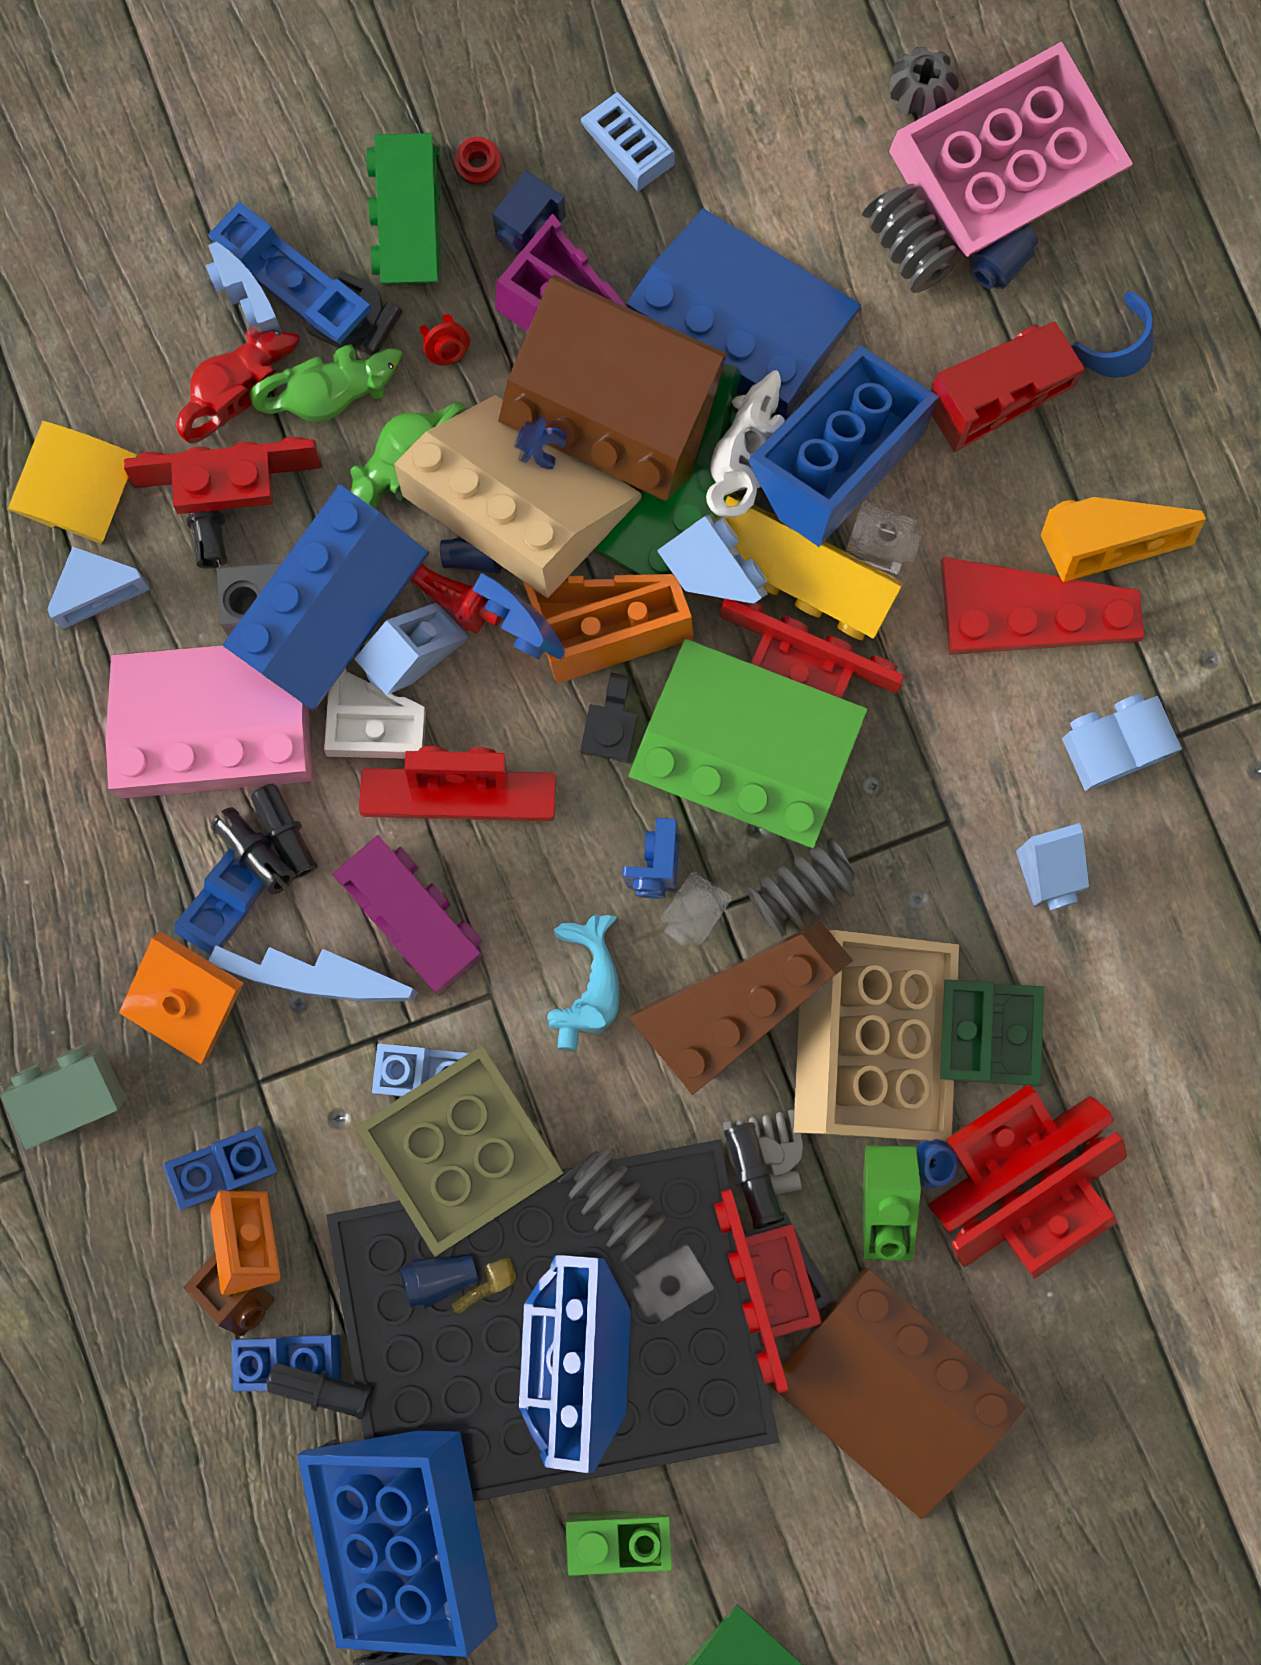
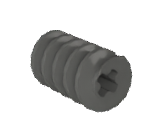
M912 183L901 188H893L880 195L864 209L861 215L865 218H870L869 227L874 233H880L879 243L884 248H891L889 258L894 264H901L899 266V273L904 279H911L909 282L911 292L919 293L936 285L951 272L953 266H951L949 261L956 254L957 248L952 245L940 249L939 245L948 234L945 230L930 234L929 230L936 223L937 218L934 214L923 218L919 217V214L926 208L927 202L924 199H920L910 203L909 199L917 190L916 185Z
M833 838L827 840L829 855L817 846L810 850L812 865L801 856L793 860L795 875L784 866L776 869L778 885L769 877L764 876L759 879L761 894L749 885L745 887L763 921L782 937L787 935L785 919L789 918L799 927L804 925L802 916L804 908L816 917L821 915L818 900L823 898L832 907L837 906L835 890L840 888L850 898L855 895L852 882L855 879L853 869L841 847Z
M613 1148L601 1152L595 1151L557 1182L563 1184L573 1180L576 1181L568 1196L571 1200L585 1196L589 1198L581 1213L586 1217L600 1212L601 1216L594 1229L597 1233L611 1228L614 1230L606 1245L609 1249L621 1245L627 1247L619 1260L621 1263L659 1232L666 1216L663 1212L649 1217L646 1215L654 1201L650 1196L634 1200V1196L641 1184L638 1180L627 1184L621 1183L628 1168L625 1164L609 1168L608 1165L616 1153Z

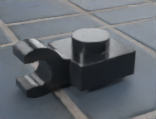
M611 672L604 707L590 704L580 749L581 754L628 763L638 718L637 713L624 711L630 686V676Z

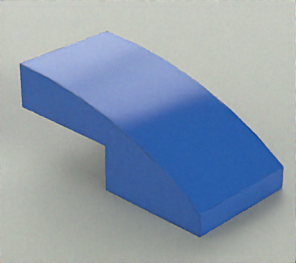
M230 848L205 878L202 891L175 922L174 932L211 955L215 945L223 948L265 888L264 884L249 868L244 869L234 860V852Z

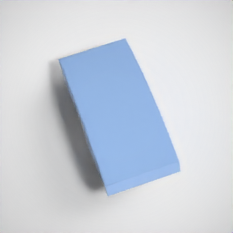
M218 242L208 245L214 262L207 264L206 267L216 292L225 289L232 305L241 304L250 328L259 325L261 332L273 330L282 332L266 295L251 272L236 256Z
M378 1044L372 1093L402 1097L469 1053Z

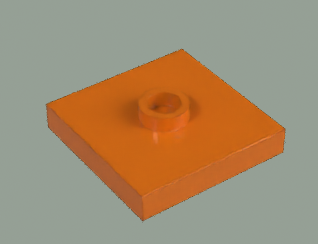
M160 931L152 937L119 1013L202 1064L209 1058L244 983Z

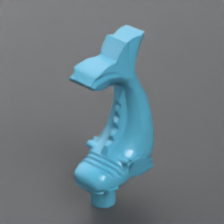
M595 914L584 926L576 923H561L554 929L556 938L563 942L583 945L589 948L594 955L591 965L593 972L590 974V982L587 984L588 990L582 994V998L575 1000L571 1008L554 1009L547 1015L548 1026L551 1029L559 1030L557 1046L559 1050L576 1051L579 1032L600 1035L616 1020L620 1004V986L615 964L605 944V935L615 924L617 916H599Z

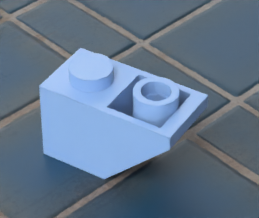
M713 514L704 516L657 550L683 589L687 592L753 604L768 594L762 586L767 583L764 573L752 558H749L747 561L743 559L734 546L739 542V538L723 517L717 521Z

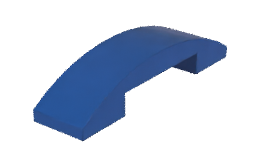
M240 201L208 234L214 243L218 242L236 256L264 289L308 324L340 344L372 310L369 303L337 278L332 280L279 238L268 223Z

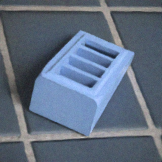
M618 92L581 118V124L637 192L674 166L675 152ZM614 110H617L621 116L602 128L598 122ZM628 123L631 128L614 140L610 136ZM636 136L641 139L640 142L627 151L622 148ZM648 148L651 154L637 163L634 158Z

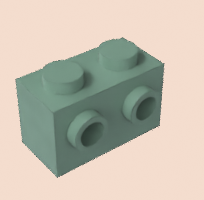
M84 1045L78 1046L56 1057L58 1065L41 1071L39 1065H34L10 1077L13 1084L0 1097L25 1150L116 1112L126 1101L127 1098L102 1046L88 1052Z

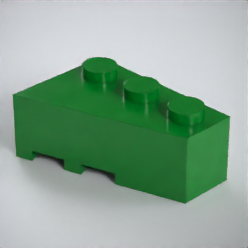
M432 133L374 135L375 147H367L366 153L368 176L376 177L377 197H369L370 225L378 226L379 245L371 246L372 274L380 275V283L385 286L441 284V227L439 225L438 213L440 183H437L436 158H440V144Z

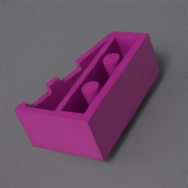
M554 214L549 217L497 280L495 310L527 332L549 279L553 275L560 276L627 307L607 281L603 283L590 267L588 257L581 248L576 249L561 230L562 224Z
M377 835L332 875L362 907V910L375 922L431 989L440 996L484 958L476 949L483 941L465 920L456 925L444 911L451 904L433 883L424 888L412 874L419 867L400 846L392 852L380 836Z

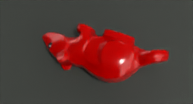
M250 328L245 334L247 343L241 345L233 352L217 355L200 363L191 378L190 402L181 410L177 418L176 429L180 437L190 444L197 443L210 436L219 427H223L227 421L251 406V401L247 396L250 394L251 389L257 383L276 372L272 367L273 363L279 362L291 354L298 346L300 336L296 333L277 330L259 332L254 328ZM203 416L211 417L209 422L192 428L195 419Z

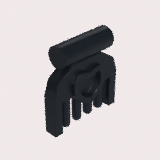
M341 271L338 279L343 284L361 292L360 294L355 293L369 303L372 310L341 344L327 337L310 324L306 329L308 334L337 348L352 344L353 348L360 346L365 353L372 356L380 351L403 311L391 302H386L383 307L380 293L371 284Z

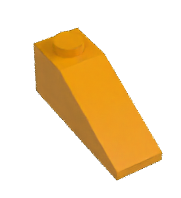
M1091 497L1077 502L1075 500L1063 501L1049 509L1040 536L1062 581L1067 582L1194 545L1206 517L1200 510Z

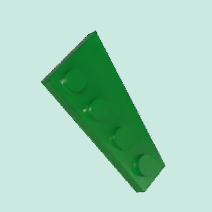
M730 411L728 416L731 424H733L736 414ZM694 465L690 479L667 501L643 491L640 501L594 548L593 552L632 575L673 574L657 550L704 516L713 514L717 518L718 515L711 511L706 499L709 488L716 483L711 475V469ZM732 492V493H730V494H727L726 496L723 497V500L726 501L728 495H732V494H734L735 492Z

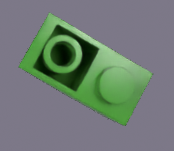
M916 1146L865 1147L862 1181L863 1260L913 1261L921 1194Z
M628 1511L567 1514L568 1576L672 1571L669 1515Z

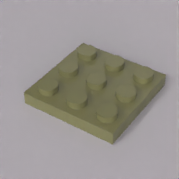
M483 1045L354 1127L434 1257L564 1174Z

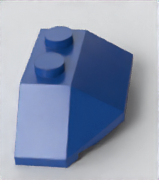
M556 1255L550 1264L551 1268L540 1279L524 1303L519 1409L532 1438L542 1452L540 1456L545 1467L593 1473L626 1416L631 1309L604 1258Z

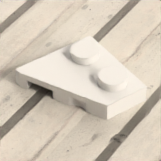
M345 668L328 692L325 754L327 757L405 759L406 751H418L421 747H424L425 707L406 697H397L391 693L386 695L371 682L369 683L347 672Z

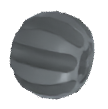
M927 46L916 47L912 55L903 54L893 66V75L889 79L891 99L899 101L897 108L907 117L911 113H916L922 118L956 99L955 91L959 87L957 68L949 65L951 62L950 56L941 50L937 53H931L928 51Z

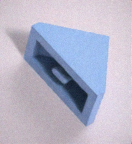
M72 547L47 610L51 619L62 629H65L151 589L137 569Z

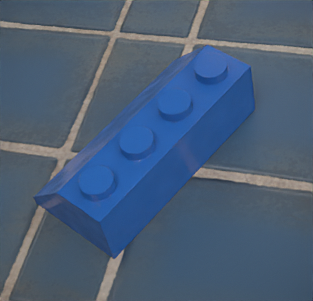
M860 345L750 456L749 464L779 520L820 547L925 434L939 396Z
M339 484L222 646L315 711L423 563L429 552L383 514Z

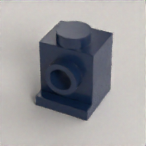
M526 170L492 212L497 240L511 252L518 253L519 250L522 251L552 214L560 223L566 217L564 196Z

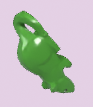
M349 344L335 352L333 356L334 362L323 364L320 357H315L292 369L289 368L284 372L267 377L251 389L250 400L256 410L262 413L275 414L289 411L306 421L316 423L329 421L344 411L353 400L361 398L370 393L372 398L380 399L383 396L384 387L394 376L403 353L398 349H385L375 353L368 359L356 360L354 356L355 350L352 344ZM284 383L287 384V388L279 395L266 397L276 387Z
M458 401L437 412L428 414L403 413L391 419L381 431L375 453L365 467L355 465L351 468L350 473L353 478L351 492L373 508H376L382 496L390 491L395 493L399 501L404 502L406 498L402 496L394 463L426 431L467 410L466 406Z

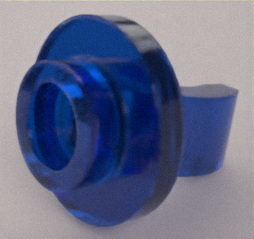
M538 416L534 423L526 420L514 443V447L521 450L518 460L526 464L533 454L534 460L539 466L545 469H553L556 458L551 454L545 453L542 447L546 443H555L564 448L567 443L566 434L557 428L544 429L546 418Z

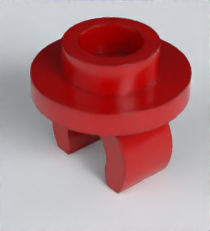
M449 314L442 316L444 323L435 326L430 331L425 324L420 326V333L424 341L423 351L431 363L439 366L450 365L460 360L466 354L470 345V338L465 328L454 322L453 317Z

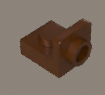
M215 1252L183 1287L219 1327L239 1336H244L249 1330L255 1328L263 1320L266 1310L275 1301V1298L268 1291L260 1287L235 1294L221 1295Z

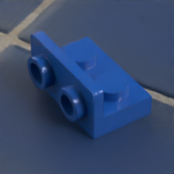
M656 818L655 831H646L644 858L647 861V867L623 866L622 877L627 888L636 891L637 897L663 899L665 898L666 891H677L680 832L676 819Z

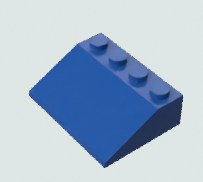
M704 208L701 209L652 264L626 303V306L631 310L727 353L724 364L737 366L742 373L736 390L741 395H746L754 384L763 380L772 371L777 370L780 374L781 385L778 406L773 415H781L785 421L861 308L860 303Z
M412 1431L300 1452L297 1456L336 1648L468 1657L498 1625L460 1432Z

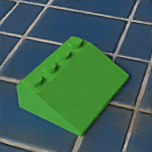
M685 638L648 724L628 777L814 848L867 708Z

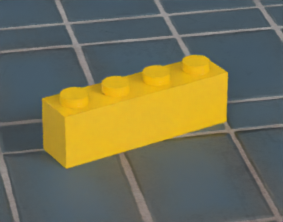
M737 494L728 495L725 503L727 506L732 507L738 505L743 498ZM754 503L745 514L738 517H723L739 538V542L734 546L743 559L747 561L749 558H752L764 573L767 583L762 586L766 592L778 595L779 591L782 590L797 598L794 604L797 608L817 618H820L822 612L840 621L837 625L839 630L858 640H863L865 634L873 639L878 634L904 582L826 541L818 547L781 522L777 515ZM717 516L716 520L718 521L722 517Z

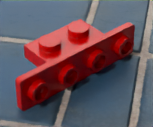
M297 436L287 437L276 443L257 444L246 441L239 442L229 448L210 449L207 447H192L182 453L162 454L159 452H145L138 455V457L124 459V470L133 487L142 488L172 484L173 506L177 514L273 504L272 474L319 469L322 467L321 455L316 441Z
M724 599L720 611L721 618L763 636L750 664L841 699L852 675L897 694L905 676L896 672L898 667L887 659L878 656H871L870 659L859 656L852 652L853 647L841 639L826 636L825 640L807 633L808 627L795 619L782 617L779 621L763 614V607L756 602L753 604Z
M425 746L421 747L418 751H406L404 769L364 768L361 772L359 812L362 817L553 821L555 817L556 776L552 772L507 771L505 753H496L495 750L486 747L471 748L467 752H448L442 747Z
M1026 1085L946 1139L968 1178L930 1202L928 1207L948 1231L969 1224L978 1216L979 1212L1000 1198H1005L1015 1193L1022 1183L1040 1171L1055 1166L1062 1156L1080 1144L1098 1137L1105 1127L1114 1122V1118L1106 1107L1092 1096H1089L1052 1120L1037 1092L1031 1086Z
M1114 1132L1107 1138L1098 1137L1092 1140L1083 1148L1079 1157L1065 1166L1059 1164L1045 1172L1039 1184L1024 1194L1017 1192L1006 1198L1000 1204L998 1211L984 1221L976 1220L966 1225L958 1233L957 1239L952 1242L953 1250L963 1267L968 1266L1005 1241L1032 1278L1035 1279L1117 1223L1115 1215L1090 1183L1126 1159L1127 1153L1124 1139L1118 1132Z
M730 1188L720 1191L722 1202L715 1203L714 1209L721 1233L731 1231L737 1251L728 1253V1258L735 1282L737 1284L745 1281L751 1301L742 1303L750 1334L760 1331L765 1351L756 1354L764 1384L774 1382L778 1393L786 1392L789 1389L774 1337L822 1324L793 1224H788L745 1237L732 1190Z

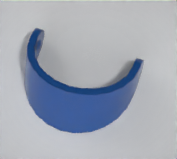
M1128 291L1123 298L1128 307L1140 317L1145 325V330L1137 342L1122 351L1114 353L1093 351L1080 342H1075L1071 346L1078 359L1085 366L1100 375L1118 378L1135 374L1146 365L1154 349V330L1151 310L1147 303L1132 291Z

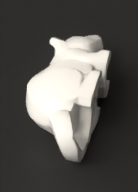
M777 370L772 371L763 380L754 384L746 395L737 396L732 401L733 406L738 409L732 426L723 438L718 441L714 449L710 469L716 483L709 488L706 496L709 508L718 516L738 517L745 514L754 503L757 488L761 487L749 464L750 456L785 422L781 415H775L771 419V415L778 406L781 385L780 374ZM747 489L746 494L738 505L732 507L726 505L723 500L724 496L735 491Z

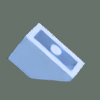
M434 603L386 620L356 656L355 660L364 669L369 681L387 695L415 683L460 647L469 636L440 605Z
M1080 823L1033 836L1016 850L1033 906L1048 903L1049 910L1052 911L1078 902L1076 894L1089 887L1084 837Z

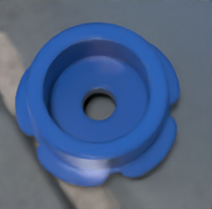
M934 1139L932 1142L928 1140L921 1142L916 1147L920 1182L926 1188H935L948 1184L957 1172L958 1160L956 1154L942 1140Z

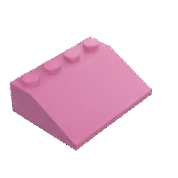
M1062 42L898 130L889 150L906 182L916 185L917 190L914 193L916 197L927 202L926 209L931 215L934 214L936 216L937 222L966 257L1131 168L1133 165Z
M224 646L111 655L106 727L108 789L120 798L256 787L272 783L278 785L314 781L309 707L259 673Z

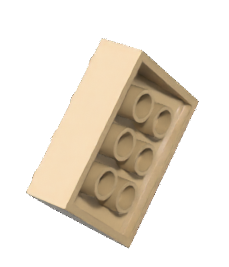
M494 395L426 431L394 463L395 471L403 497L543 596L549 598L640 501L641 493L606 472L498 422L503 400Z
M839 930L829 931L853 961L799 1006L793 1133L920 1141L939 1139L947 1142L946 1139L952 1136L954 1080L940 1079L944 979L958 980L959 944Z

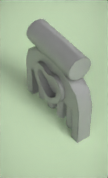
M794 1110L787 1111L793 1142H789L785 1117L782 1112L776 1114L780 1143L774 1137L771 1117L766 1114L762 1117L765 1135L760 1136L757 1118L751 1117L749 1119V1122L755 1124V1131L765 1162L772 1165L774 1176L770 1178L775 1194L802 1190L798 1170L790 1171L801 1160L803 1149L801 1133H793ZM738 1119L735 1123L736 1126L744 1124V1121ZM731 1121L722 1123L724 1131L732 1127ZM725 1137L729 1160L737 1172L727 1138Z

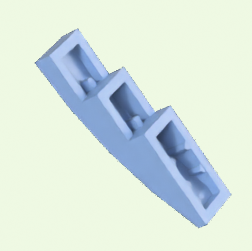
M215 945L208 960L224 971L256 983L312 997L356 1002L414 1001L418 994L416 990L325 949H322L315 966H311L271 947L268 948L261 965Z

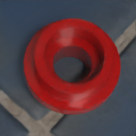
M471 137L465 140L455 153L456 171L468 183H488L500 171V151L488 139ZM475 158H483L487 161L484 166L474 168L470 165L471 161Z

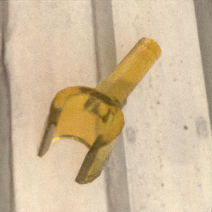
M504 1258L482 1267L487 1282L478 1285L452 1304V1308L458 1315L482 1298L501 1291L515 1282L516 1274L509 1258Z

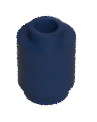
M1027 224L972 254L969 257V263L972 267L971 275L975 281L987 289H992L993 287L1004 289L1034 256V247L1038 244V237L1034 230Z

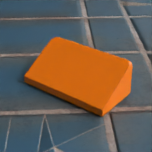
M219 1190L212 1204L210 1216L221 1295L235 1294L278 1282L281 1277L268 1191Z

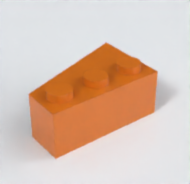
M674 574L614 575V579L584 580V576H568V580H564L549 598H546L523 581L528 602L550 624L565 650L561 660L546 653L556 684L681 644L685 638L694 640L692 616L680 583Z

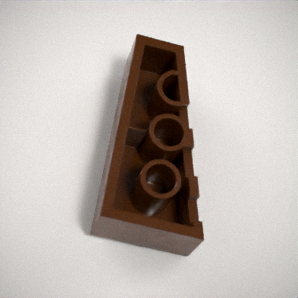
M820 921L714 974L650 1003L628 1018L689 1092L694 1095L848 966L853 959Z

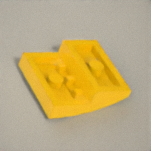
M42 421L7 510L51 528H54V526L60 527L101 544L104 541L128 479L124 470V459L135 458L137 454L81 432Z

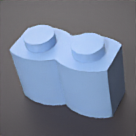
M1141 693L1116 703L1114 707L1117 712L1100 718L1098 712L1095 711L1070 722L1072 731H1069L1062 740L1085 792L1168 759L1182 750L1158 696L1144 700Z

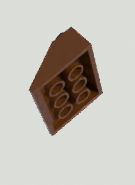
M553 275L549 279L507 380L498 422L667 501L691 477L727 353L560 276Z
M865 1267L861 1269L820 1318L822 1324L815 1325L782 1363L789 1391L779 1394L920 1519H923L995 1447L1027 1408L1016 1396L870 1269ZM774 1382L768 1383L778 1393Z

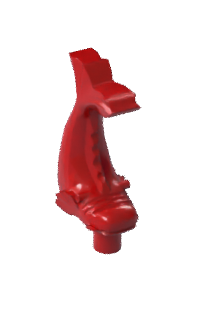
M423 563L409 580L429 595L445 611L457 619L456 622H459V626H463L465 630L472 631L474 634L480 631L485 621L498 626L503 620L502 617L485 609L489 599L472 590L474 585L470 586L444 577L430 570Z

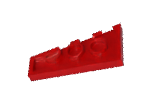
M943 557L941 560L949 655L1141 642L1144 638L1140 590L1076 579L1063 582L1059 576Z

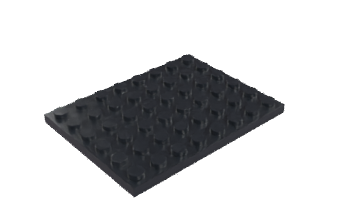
M721 1139L611 1160L608 1165L610 1169L623 1164L628 1168L621 1181L622 1184L636 1180L641 1184L634 1196L635 1201L649 1196L654 1201L646 1215L649 1217L663 1212L666 1216L659 1232L621 1263L619 1260L627 1247L621 1245L609 1249L606 1245L614 1230L611 1228L597 1233L594 1229L601 1216L600 1212L586 1217L581 1213L589 1198L585 1196L571 1200L568 1196L576 1181L573 1180L563 1184L557 1182L574 1167L562 1169L563 1175L436 1257H434L400 1200L326 1214L354 1384L371 1387L368 1405L361 1420L364 1440L412 1431L460 1432L473 1501L779 1443L768 1384H764L756 1354L762 1352L758 1332L750 1334L742 1303L751 1301L745 1281L737 1284L735 1282L728 1258V1253L737 1251L731 1231L721 1233L714 1209L715 1203L722 1202L720 1191L730 1188ZM471 1254L477 1273L478 1284L468 1286L426 1309H423L422 1305L409 1307L401 1278V1267L411 1265V1259L460 1257ZM556 1255L604 1258L631 1309L626 1416L593 1473L545 1467L540 1456L542 1452L532 1438L519 1409L524 1303L540 1279L551 1268L550 1264Z

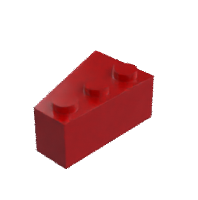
M1055 321L1043 327L1033 325L1019 333L1011 341L938 372L931 385V392L939 396L932 417L955 453L1076 386L1085 368Z

